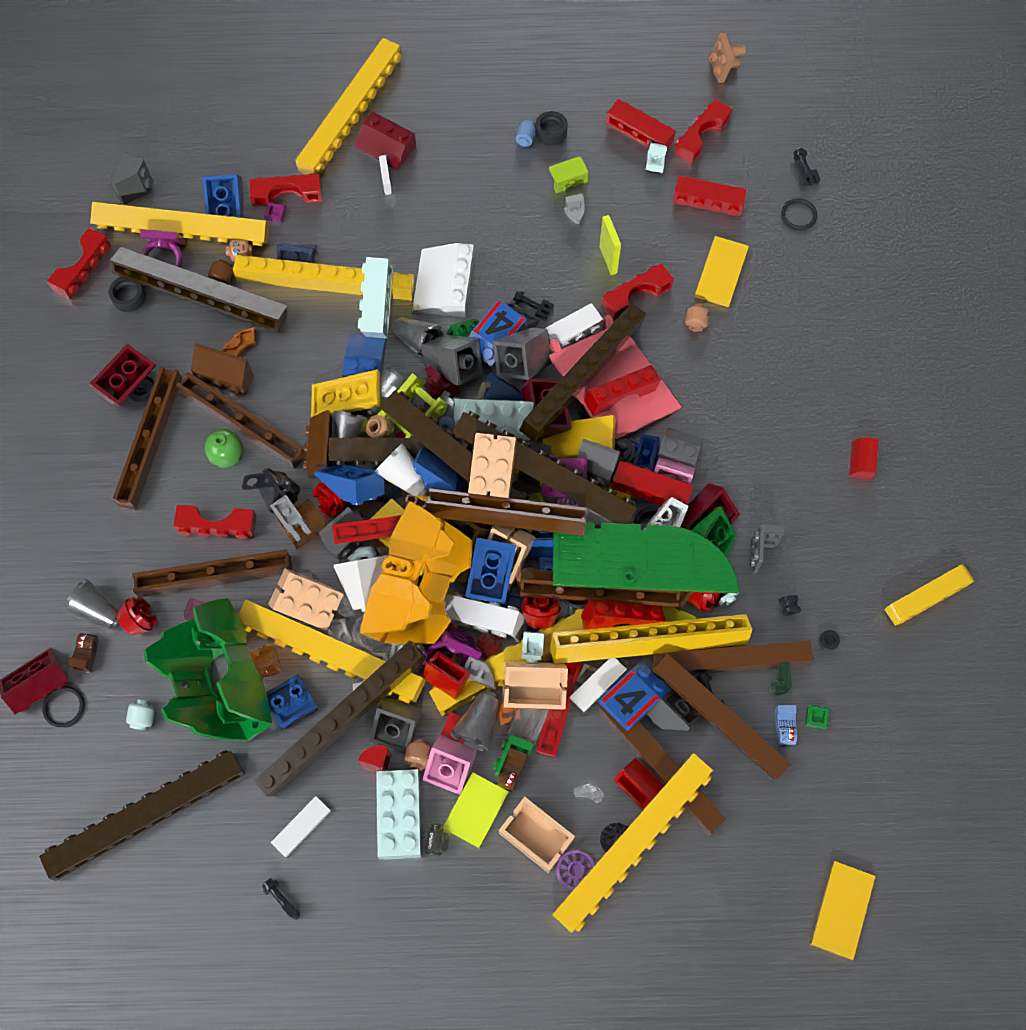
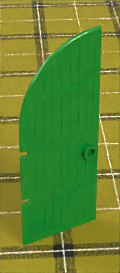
M586 522L584 536L554 532L553 586L740 593L736 573L725 554L707 538L685 528L647 524L646 530H641V524L600 523L601 528H595V522Z

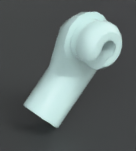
M372 546L359 547L347 559L351 562L360 560L365 556L374 558L377 556V552Z

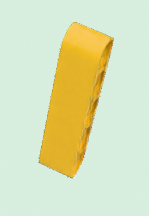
M962 564L890 604L884 610L893 624L898 626L967 587L975 579L965 565Z

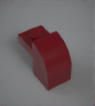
M432 366L425 368L427 377H425L426 383L423 386L434 400L441 397L444 391L450 393L449 396L451 398L460 393L458 385L453 384L441 374L438 375Z

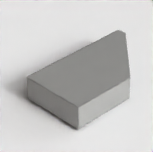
M469 656L464 666V669L471 673L469 679L496 690L488 664Z

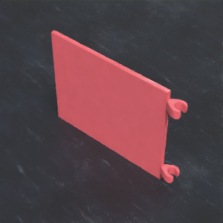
M610 315L603 317L602 326L606 330L614 323ZM606 330L564 349H561L557 339L550 340L549 348L553 354H550L549 358L562 377L565 376ZM631 337L576 396L591 418L615 416V439H620L681 409L680 404L661 379L654 392L639 397L638 394L629 395L619 400L609 410L595 416L591 414L584 402L589 389L651 365Z

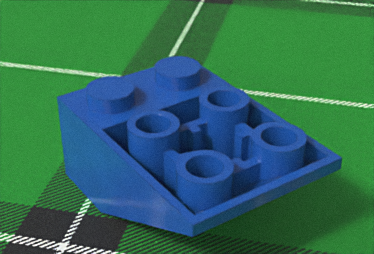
M420 448L413 462L415 472L422 477L427 491L430 488L463 493L468 492L469 486L460 474L426 448Z

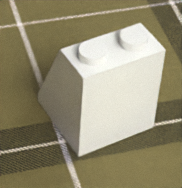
M388 555L334 565V569L353 610L361 609L362 612H365L371 587L382 574V564Z

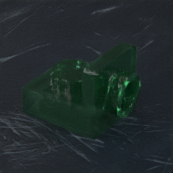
M781 663L779 669H776V680L780 681V683H771L769 691H774L775 694H785L792 687L790 663Z

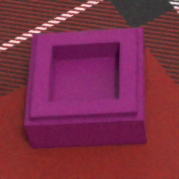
M269 202L264 219L282 223L287 210L286 206Z

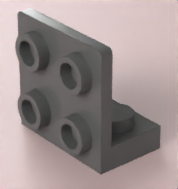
M761 524L759 529L755 530L754 537L751 538V548H754V552L750 557V566L753 567V573H757L763 563L764 547L773 548L778 546L784 535L785 526Z

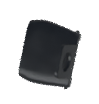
M265 468L262 473L249 474L243 478L242 489L259 488V493L272 514L274 511L270 505L286 495L293 505L298 501L300 487L284 472ZM252 478L257 479L255 484L247 485L248 480Z

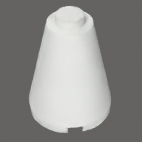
M403 443L375 470L377 474L414 497L417 495L421 497L427 492L422 477L414 470V459Z

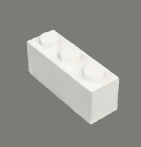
M591 303L546 327L549 344L550 340L557 339L561 349H564L584 340L591 334H597L602 329L603 318Z

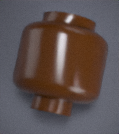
M219 259V261L212 263L208 277L229 285L234 275L233 265Z

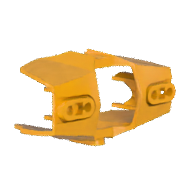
M409 501L389 540V556L383 561V572L371 587L360 633L386 644L403 645L409 640L416 645L434 644L451 622L446 612V601L444 600L450 582H454L461 572L471 568L472 540L446 521L436 518L422 507ZM424 567L425 573L423 575L420 586L418 587V577L421 570Z

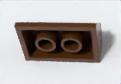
M195 343L191 366L192 374L218 389L225 388L234 394L241 393L246 395L254 378L248 360Z
M330 410L311 417L309 425H306L308 442H305V454H307V460H304L303 468L304 471H307L309 478H318L315 476V471L332 466V461H329V438H332Z

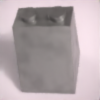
M529 328L493 341L496 370L499 377L529 380L551 364L547 329Z
M446 334L421 344L423 362L428 366H432L435 371L453 384L460 385L483 375L479 339Z

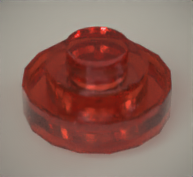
M483 634L476 641L482 652L480 658H487L497 654L502 648V642L498 636Z

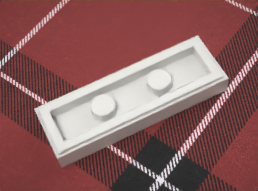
M616 658L608 659L570 696V699L585 712L627 669Z
M315 796L271 843L287 858L331 810Z

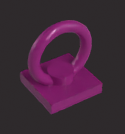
M140 230V237L149 242L145 245L141 254L148 256L154 247L158 249H172L176 257L174 266L182 267L183 255L179 246H186L185 238L177 232Z
M448 625L440 636L441 639L431 644L424 652L427 659L422 665L423 669H425L426 663L431 659L433 653L443 646H446L453 653L461 654L460 666L463 668L469 656L478 660L482 652L471 635Z

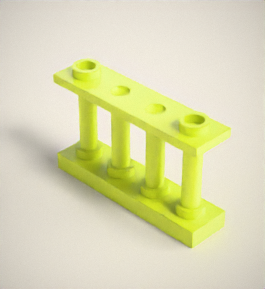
M412 373L397 392L403 391L410 397L409 402L418 394L431 406L425 415L428 418L432 415L435 419H438L445 413L449 404L440 397L434 400L422 389L425 382ZM383 410L379 412L378 415L391 419L407 435L405 438H415Z

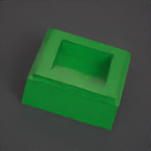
M808 705L806 726L827 729L829 708Z

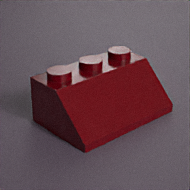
M373 111L362 123L355 143L356 149L379 160L380 156L386 155L387 165L396 170L401 167L416 147L415 133Z
M127 343L89 384L93 391L108 403L120 406L156 367V364Z
M527 380L521 390L524 394L523 401L534 402V409L560 380ZM568 407L563 410L538 439H545L571 429Z
M708 483L687 505L688 509L680 527L692 530L717 507L722 508L730 524L733 523L740 513L724 487Z
M50 647L0 679V696L16 715L29 709L31 704L37 700L40 701L46 698L54 689L63 687L69 680L67 672Z

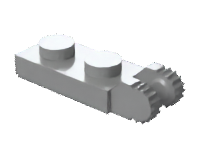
M286 495L270 505L289 533L291 532L297 542L301 540L297 531L294 530L301 525L302 530L307 535L311 533L304 523V519Z

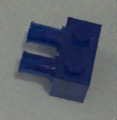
M641 434L638 442L631 441L635 447L636 455L630 463L640 468H648L654 472L660 450V437Z

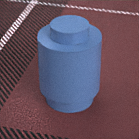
M524 120L519 125L516 142L521 146H530L532 144L536 131L535 124L532 121Z

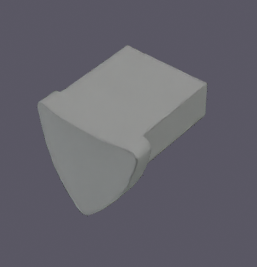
M582 193L565 197L566 207L564 212L577 224L582 221L585 213Z

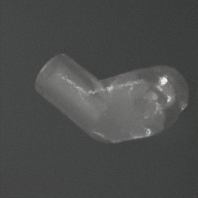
M593 784L573 788L575 798L587 796L596 803L601 802L604 798L602 790Z

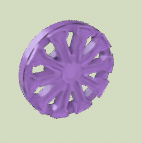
M580 850L566 852L560 857L556 867L559 882L568 890L573 891L578 886L579 879L582 881L584 879L583 875L586 876L589 873L584 869L595 866L594 861L587 853ZM578 854L582 856L579 862L577 861ZM568 855L573 856V862L570 861ZM588 859L589 863L583 865L584 860ZM565 860L569 866L562 865L561 862ZM563 869L567 870L568 872L560 874L559 870ZM570 876L567 882H564L562 880L563 878ZM574 879L575 886L571 887L570 883Z

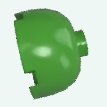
M221 429L212 432L204 444L205 454L210 463L221 468L233 466L239 461L241 454H243V444L238 435L231 430Z

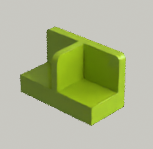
M580 156L549 167V171L554 179L553 188L556 193L588 182L589 172Z

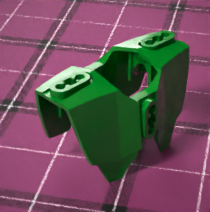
M229 599L209 601L193 608L194 619L163 631L160 640L143 650L145 663L153 667L161 676L172 681L176 695L169 699L165 707L160 709L166 721L188 727L193 734L229 741H249L273 724L263 678L252 661L247 647V633ZM225 654L228 671L216 683L220 692L218 694L211 679L209 669L214 659Z

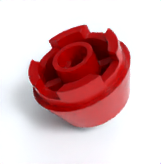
M320 482L313 489V497H317L321 504L318 506L319 509L328 517L330 515L334 517L340 515L350 503L342 500L323 482Z
M688 591V601L702 613H713L712 607L718 606L722 593Z
M133 596L131 599L125 600L117 613V620L127 633L135 636L151 631L153 626L157 624V616H152L148 610L151 606L143 598L138 597L135 599Z
M525 596L521 604V610L527 625L536 629L552 627L561 611L556 598Z

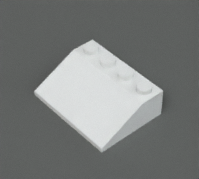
M453 243L422 249L412 313L466 318L474 262V245Z

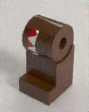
M80 633L77 636L72 658H69L67 664L71 669L91 673L97 652L98 636Z
M510 748L497 786L510 791L514 790L526 763L527 754Z

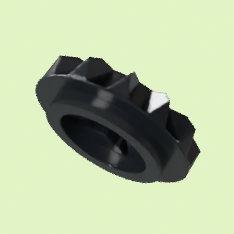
M146 377L129 395L130 399L135 403L143 404L148 402L155 381L150 377ZM138 388H139V389H144V388H145V389L147 390V392H146V393H145V392H142V393L140 394V391L138 390Z
M623 438L615 439V450L618 451L617 448H619L624 454V457L619 455L618 464L619 461H633L636 454L633 443Z
M619 822L607 825L600 835L602 849L607 852L615 843L608 838L615 837L617 831H619L620 838L628 827Z

